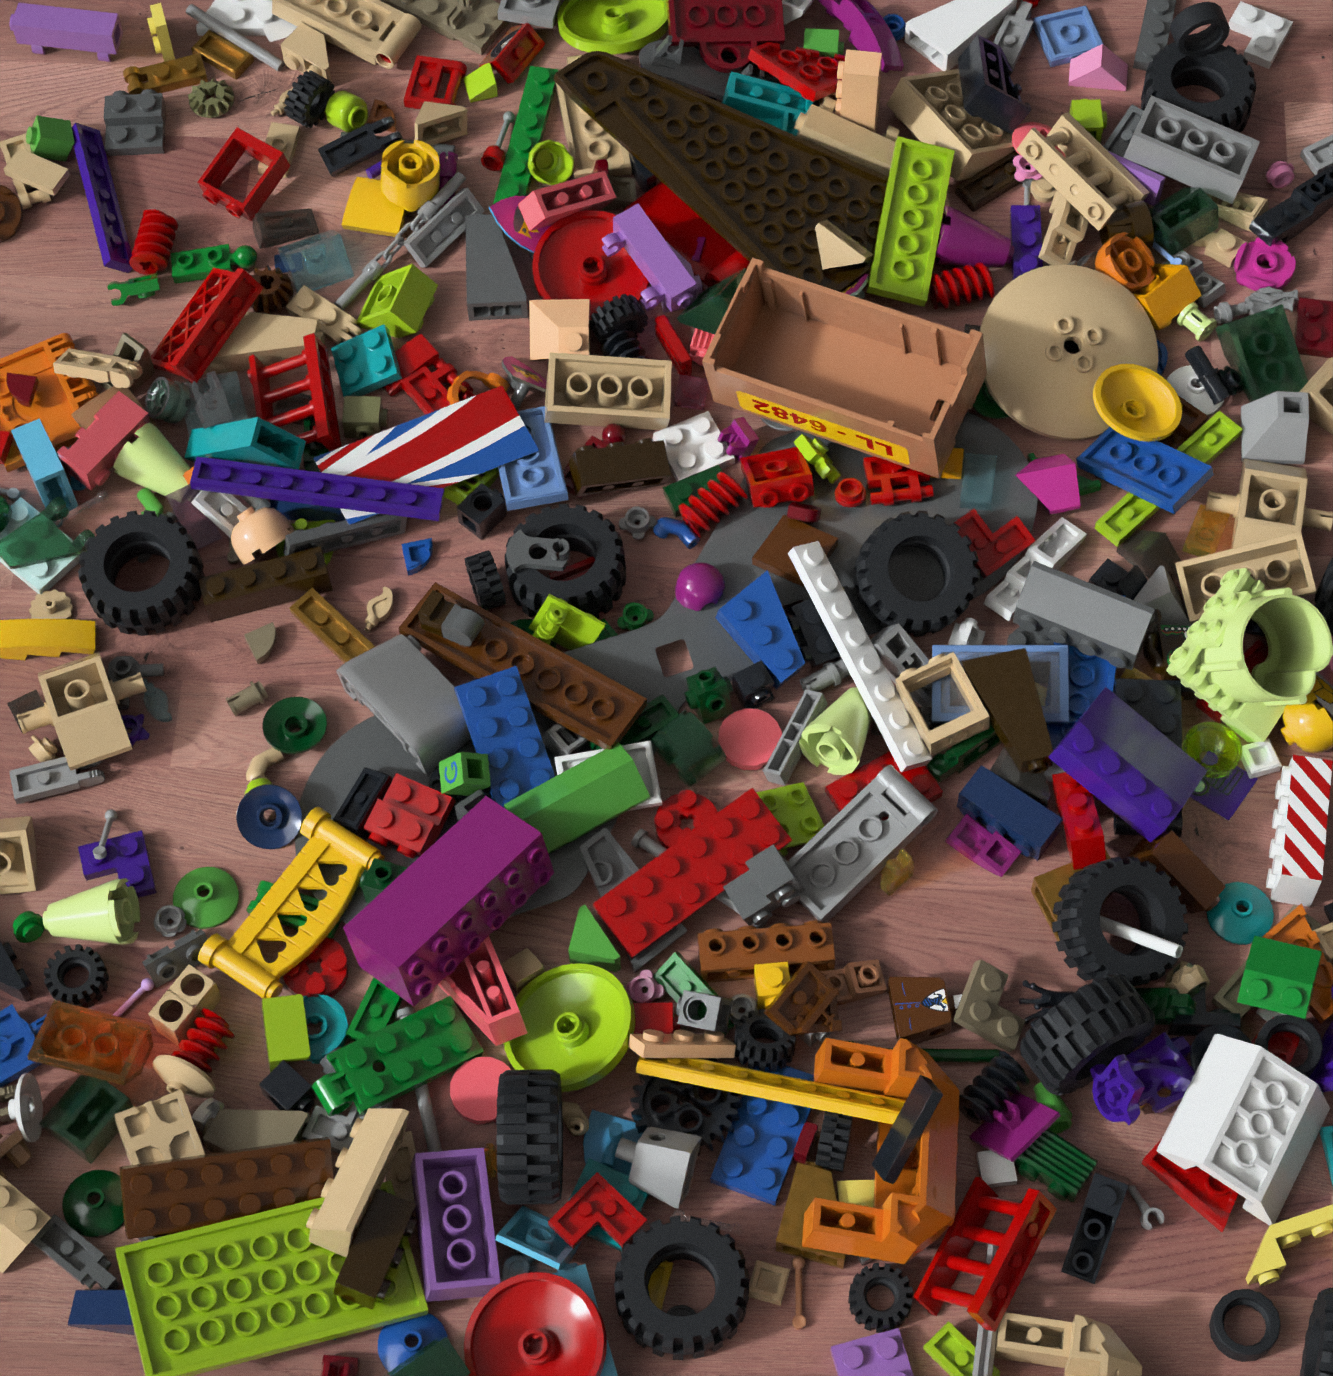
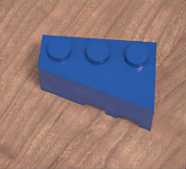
M767 570L722 606L715 618L754 664L759 661L763 662L774 681L773 687L777 690L802 669L805 661Z

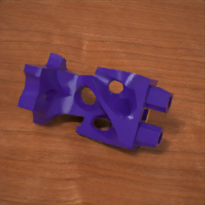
M1163 1032L1136 1051L1126 1056L1121 1054L1115 1057L1108 1067L1105 1064L1093 1066L1090 1069L1093 1078L1092 1093L1100 1113L1111 1122H1126L1128 1125H1131L1140 1115V1110L1147 1103H1150L1155 1113H1162L1166 1109L1180 1104L1195 1074L1192 1066H1189L1184 1059L1191 1051L1190 1045L1185 1038L1179 1036L1170 1039L1166 1032ZM1145 1060V1061H1148L1149 1063H1144V1062L1138 1063V1062ZM1160 1090H1170L1171 1092L1168 1097H1160L1157 1093Z

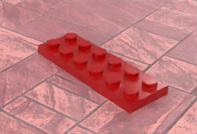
M751 788L599 898L592 906L633 959L725 891L723 886L749 870L745 863L746 861L773 844L780 851L791 843L792 839L755 790Z

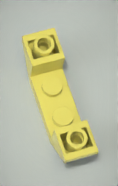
M1333 1204L1269 1225L1245 1278L1247 1284L1251 1285L1259 1282L1260 1286H1265L1280 1279L1279 1275H1281L1287 1264L1278 1245L1282 1249H1286L1300 1243V1238L1313 1234L1314 1238H1319L1333 1232Z

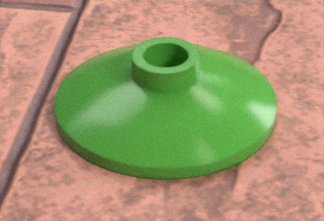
M201 867L190 871L181 878L173 893V905L184 911L186 924L198 929H209L223 924L234 914L239 902V891L234 879L224 870L215 867ZM202 890H210L209 894L205 897L198 895Z

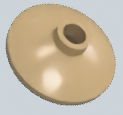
M158 1055L153 1061L155 1072L167 1084L166 1089L170 1093L182 1090L184 1097L188 1095L197 1098H210L216 1091L212 1079L200 1068L184 1059L171 1055Z

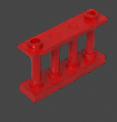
M315 333L303 336L305 349L302 350L301 354L265 366L254 354L249 356L250 369H248L247 373L253 386L257 417L277 427H282L314 416L316 425L313 426V429L295 436L305 440V445L315 441L322 443L329 451L342 447L328 351L325 344ZM307 365L308 374L305 376V379L270 391L269 378ZM308 390L311 391L312 400L309 401V404L274 416L272 403Z
M975 1176L955 1215L953 1225L949 1227L913 1297L934 1316L938 1315L944 1302L968 1308L967 1312L984 1329L996 1332L1057 1210L1040 1190L1029 1188L1022 1202L1018 1203L997 1198L998 1195L981 1177ZM990 1211L1014 1216L1006 1233L982 1228ZM975 1241L999 1246L991 1264L967 1258ZM960 1271L983 1277L975 1295L951 1289Z

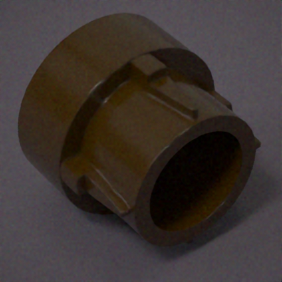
M1143 200L1117 206L1115 213L1102 230L1099 231L1102 245L1114 235L1126 232L1128 234L1125 236L1132 239L1137 236L1151 250L1154 243V230L1146 203Z

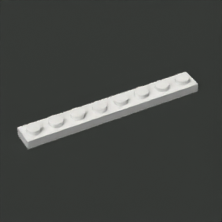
M819 541L793 547L788 555L900 771L905 772L927 765L932 760V757Z

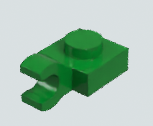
M158 273L131 278L124 282L113 281L107 285L108 290L118 289L121 292L119 298L111 299V304L113 306L123 304L128 295H138V298L154 296L156 294L155 291L160 290Z

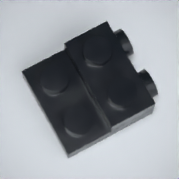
M846 585L843 587V589L846 592L856 614L858 615L864 627V624L854 603L852 595L849 591L848 586ZM812 599L791 606L788 609L789 615L787 619L793 633H797L801 641L799 648L805 663L809 662L811 668L841 657Z

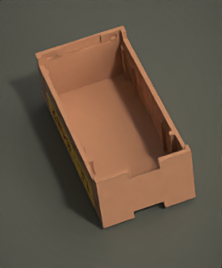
M753 257L702 360L713 401L939 479L955 446V436L968 408H972L987 375L982 332L971 329L969 334L799 279L766 268L764 261Z

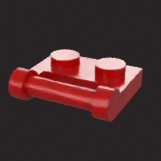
M417 55L404 96V107L421 109L424 101L456 105V96L461 79L466 75L467 66L460 61ZM443 73L451 76L444 99L436 98Z

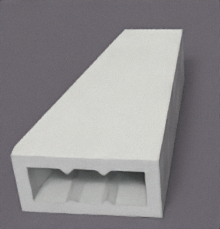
M953 0L906 22L904 42L942 71H948L958 63V58L977 34L988 39L1000 29L1006 14L1016 13L1017 0Z

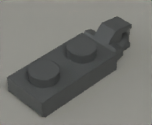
M54 1214L32 1239L33 1245L83 1286L85 1284L91 1289L97 1283L104 1290H116L119 1287L120 1283L117 1281V1278L107 1271L112 1266L107 1257L57 1215Z

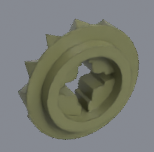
M214 77L208 82L201 79L200 85L192 86V92L188 94L189 105L192 111L205 118H215L227 113L233 106L235 99L232 86H228L225 80L216 81ZM214 93H216V98L211 97L208 100L206 99V95L211 96Z

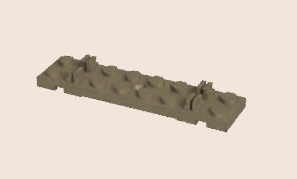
M380 0L404 13L412 14L421 24L435 30V32L453 41L457 39L463 42L464 47L480 55L487 50L509 23L508 21L498 20L497 11L500 3L494 0Z

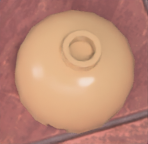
M253 506L237 515L240 522L232 529L231 544L235 554L241 563L245 565L254 560L255 555L265 553L283 541L285 536L294 532L295 529L289 520L278 510L264 507L255 511Z

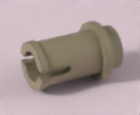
M251 681L249 682L251 686L226 698L235 717L259 702L264 704L263 700L267 699L268 695L260 681L256 683Z

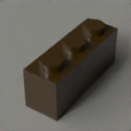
M652 438L636 441L635 444L624 445L623 442H614L604 448L596 449L591 445L578 448L569 460L576 496L661 486L671 476L664 440L653 441Z
M376 1189L337 1277L333 1294L372 1310L377 1299L384 1301L392 1282L386 1278L391 1267L398 1269L405 1249L400 1247L405 1236L408 1238L412 1237L419 1219L413 1216L416 1207L415 1203Z

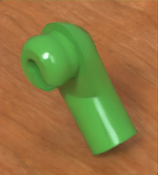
M143 488L137 493V498L145 507V510L155 511L157 517L163 513V505L150 489Z

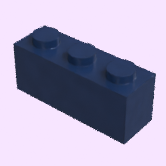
M982 765L958 796L957 808L960 809L964 816L968 814L971 818L986 826L991 834L997 831L1022 851L1020 854L1026 857L1031 856L1037 861L1060 832L1063 818Z

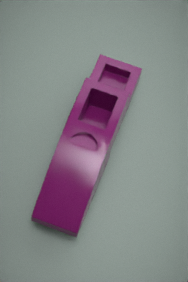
M818 0L827 8L826 12L829 15L839 18L844 23L843 26L851 31L848 41L856 47V50L882 53V72L888 73L889 70H903L904 64L896 40L882 16L867 0Z

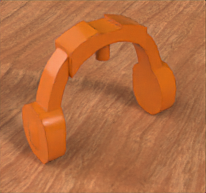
M466 370L454 379L452 386L448 389L447 400L450 402V405L460 402L458 397L459 390L463 393L467 390L461 383L468 379L482 381L489 389L503 386L505 391H507L510 385L503 377L496 373L486 374L479 371Z

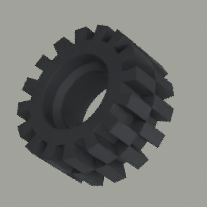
M310 70L309 72L305 71L303 76L299 75L297 77L298 82L294 81L291 85L293 89L287 93L289 98L285 99L284 104L287 106L284 107V111L287 112L286 115L305 127L312 128L313 125L319 124V119H324L327 101L335 91L333 90L334 84L331 81Z
M622 294L620 298L614 296L611 302L606 300L603 302L605 306H598L596 309L598 313L591 315L590 327L601 344L606 338L624 329H631L634 333V338H638L637 333H643L645 330L643 327L648 325V316L636 297L631 294L629 296Z
M488 550L464 558L469 581L478 606L489 610L506 604L504 588L491 552Z
M80 944L75 945V950H72L70 945L65 946L66 952L63 954L57 950L54 953L56 959L49 958L47 961L49 969H44L45 985L56 1003L60 1006L64 1004L66 1009L72 1010V1006L75 1005L77 1010H83L84 1003L91 1007L94 1005L92 1001L94 998L100 1001L103 997L101 990L107 991L108 985L106 981H109L107 969L100 955L97 952L94 953L93 949L88 946L84 950ZM75 967L87 969L89 977L82 986L71 988L65 985L64 977L69 970Z
M759 1009L758 1015H756L754 1010L748 1012V1017L743 1015L740 1018V1022L736 1024L734 1044L736 1045L735 1056L739 1057V1062L742 1065L748 1062L749 1069H754L755 1066H758L759 1071L765 1072V1067H769L770 1072L777 1071V1065L781 1069L785 1068L787 1062L790 1063L793 1059L796 1035H789L763 1013L765 1009ZM756 1038H769V1039H771V1040H773V1041H775V1042H774V1043H761V1042L756 1041L755 1039H756Z
M825 1111L815 1165L843 1172L853 1116Z
M874 1263L872 1268L869 1269L865 1266L860 1274L857 1273L854 1276L853 1283L850 1285L848 1303H850L849 1310L851 1315H855V1321L858 1324L861 1322L865 1324L864 1329L870 1331L871 1328H875L876 1333L883 1332V1329H888V1331L895 1329L896 1325L900 1327L904 1323L905 1318H908L912 1306L913 1289L909 1286L910 1280L907 1276L903 1277L901 1275L902 1270L896 1268V1270L891 1269V1264L885 1263V1267H879V1263ZM882 1285L892 1291L894 1303L890 1308L876 1310L870 1306L867 1301V1293L874 1286Z

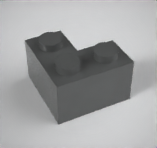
M774 844L746 861L745 863L749 870L723 886L740 916L749 926L753 923L760 925L772 917V911L782 905L783 907H788L801 898L800 894L805 891L789 862Z

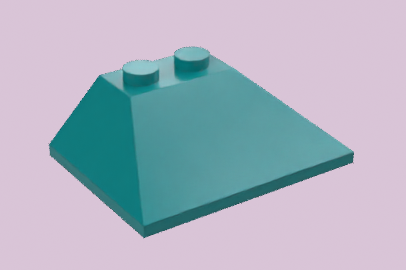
M732 71L722 99L723 104L795 136L798 130L794 129L798 116L801 112L806 114L811 104H813L812 101L803 98L799 92L789 86Z

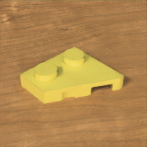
M161 3L150 5L152 17L147 18L151 35L157 34V36L152 37L156 54L162 53L164 62L174 60L175 56Z

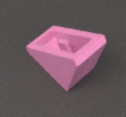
M1101 44L1071 59L1068 86L1126 91L1128 64L1105 45Z

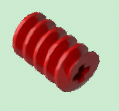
M156 209L144 210L137 233L138 236L136 237L135 246L129 261L130 266L136 272L150 275L167 268V260L170 258V250L173 247L172 241L176 237L175 231L179 226L173 217Z
M981 262L976 263L974 268L971 265H966L963 271L956 267L952 270L951 274L949 271L944 270L941 272L940 277L938 274L932 273L929 294L935 310L937 309L938 302H941L943 307L948 309L950 299L953 300L956 306H960V298L962 296L970 304L972 302V294H975L979 301L983 300L984 291H987L990 298H994L995 295L991 271Z
M723 472L716 474L719 483L711 479L707 482L709 491L702 487L697 490L700 499L693 495L688 498L690 507L683 503L679 505L683 520L699 538H701L698 528L702 527L707 531L711 530L708 523L709 519L716 523L720 522L719 511L727 516L730 514L727 504L730 503L736 508L739 507L736 498L738 495L746 500L748 499L741 486L731 476Z
M203 1008L201 1010L203 1017H197L193 1022L195 1028H190L186 1032L189 1040H181L178 1044L181 1051H174L171 1056L184 1059L202 1071L211 1073L213 1069L207 1063V1060L210 1059L218 1062L220 1057L214 1051L215 1048L226 1050L228 1047L222 1038L234 1039L235 1035L229 1029V1024L222 1017L209 1009Z

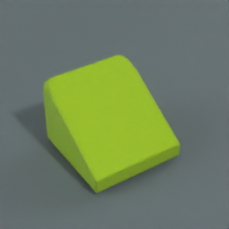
M490 63L484 64L463 78L470 103L498 97L497 84Z

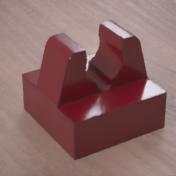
M323 1355L320 1376H358L360 1360L356 1357Z

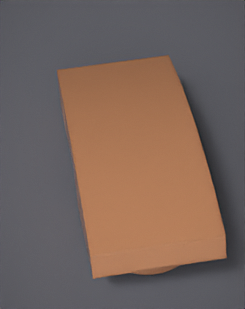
M878 959L850 962L843 969L820 971L833 984V988L839 987V993L837 994L838 1005L866 999L887 991Z

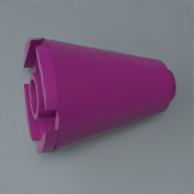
M944 207L946 213H943L934 260L935 265L975 266L976 263L981 262L987 267L1002 268L1005 262H1011L1014 246L1011 245L1010 238L953 207Z

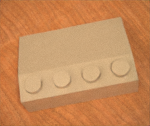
M959 69L901 77L886 104L895 113V117L907 126L917 140L955 150L950 176L956 181L973 177L1015 151L1012 144V134L980 117L971 116L964 109Z

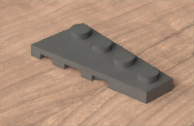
M606 827L579 846V851L600 897L639 870ZM680 923L633 959L624 949L634 973L687 933L688 930L684 925Z

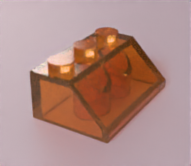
M53 1000L27 1058L34 1062L126 1085L142 1073L154 1044L149 1024Z

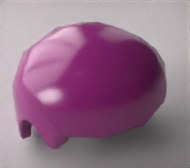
M699 562L690 564L678 576L675 586L676 599L683 607L694 611H701L708 603L715 605L725 590L724 576L715 566L709 563Z

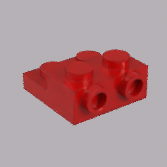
M797 447L740 458L741 469L746 479L748 494L754 508H770L777 503L785 501L801 502L807 497L815 496L811 470L805 457Z
M396 773L383 800L377 799L363 828L370 833L368 839L384 847L389 842L398 846L396 851L400 854L415 859L416 855L421 856L436 842L456 800L451 796L441 794L437 790Z

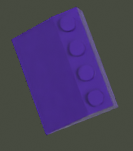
M1107 687L1100 692L1048 756L1049 759L1150 843L1166 830L1207 772L1205 768Z

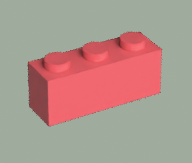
M602 171L534 190L518 206L529 231L550 226L557 220L579 211H601L617 197L606 172Z

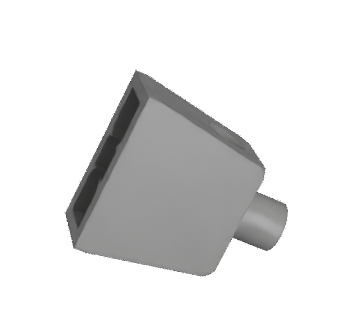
M648 1127L637 1143L621 1138L615 1157L632 1163L629 1176L631 1185L678 1209L690 1191L702 1137Z

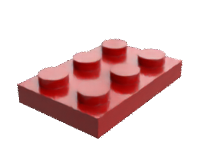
M890 751L825 786V793L838 812L888 765H892L931 803L942 797L943 791L926 766L901 772ZM883 817L881 820L885 821L888 817Z

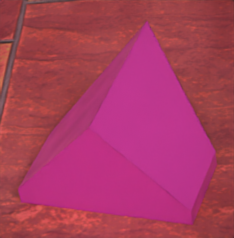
M1065 454L1034 459L1015 475L1048 508L1050 514L1080 509L1076 463Z

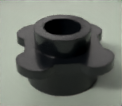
M1229 366L1224 367V370L1219 369L1217 374L1232 396H1235L1237 392L1241 393L1243 386L1238 372Z

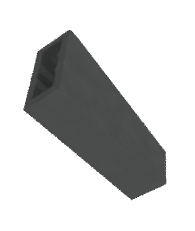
M466 215V290L469 321L528 318L526 293L502 231L493 215Z

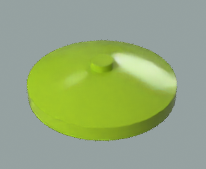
M565 0L557 14L559 33L569 45L585 52L602 51L610 54H621L639 50L648 43L660 39L668 30L666 0Z
M575 963L552 968L529 982L515 998L528 1033L505 1042L504 1049L515 1070L553 1069L560 1074L562 1092L585 1088L609 1074L626 1054L629 1048L630 1034H634L635 1011L632 1000L620 981L601 967Z

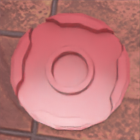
M744 708L733 712L724 719L719 729L718 747L720 752L726 757V761L732 766L742 770H758L767 764L782 736V731L778 722L769 713L759 709Z
M476 1057L466 1061L455 1071L450 1082V1098L455 1111L464 1120L477 1125L493 1121L495 1123L499 1076L506 1070L511 1069L503 1061L493 1057Z

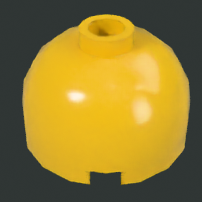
M1311 690L1306 695L1307 702L1305 704L1285 706L1282 714L1285 727L1280 729L1289 746L1296 743L1305 752L1322 753L1333 748V721L1324 707H1321L1318 703L1315 704L1314 700L1318 698Z

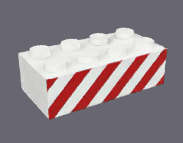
M1293 755L1289 766H1283L1281 778L1277 780L1275 799L1279 800L1278 809L1274 810L1272 828L1276 829L1275 839L1272 838L1269 849V858H1273L1272 869L1269 868L1266 880V888L1271 889L1270 901L1295 905L1302 903L1303 906L1310 907L1320 887L1323 877L1332 760Z

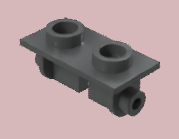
M194 929L191 930V933L174 942L176 947L169 949L167 945L151 955H146L148 959L142 961L156 988L178 977L189 964L193 967L201 964L198 961V955L203 944L208 939L202 929L196 932Z

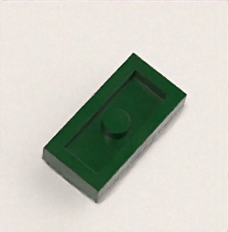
M719 465L663 487V494L675 517L681 516L679 510L681 503L690 507L688 498L691 495L700 499L698 489L702 487L709 491L707 482L710 479L719 483L716 475L722 472Z

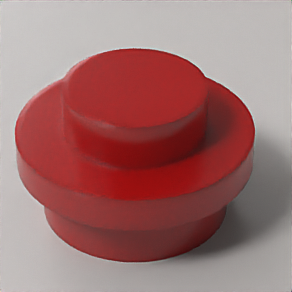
M855 478L843 479L835 489V499L844 507L859 506L866 498L865 487Z

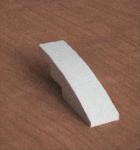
M1061 517L1028 547L1025 556L1007 572L1004 581L987 595L984 604L1007 621H1010L1014 617L1016 605L1033 561L1059 570L1084 541L1087 534Z

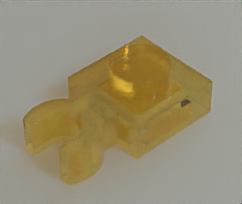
M903 848L899 850L896 859H889L881 871L880 888L888 896L892 895L913 876L915 862L912 860L913 857Z

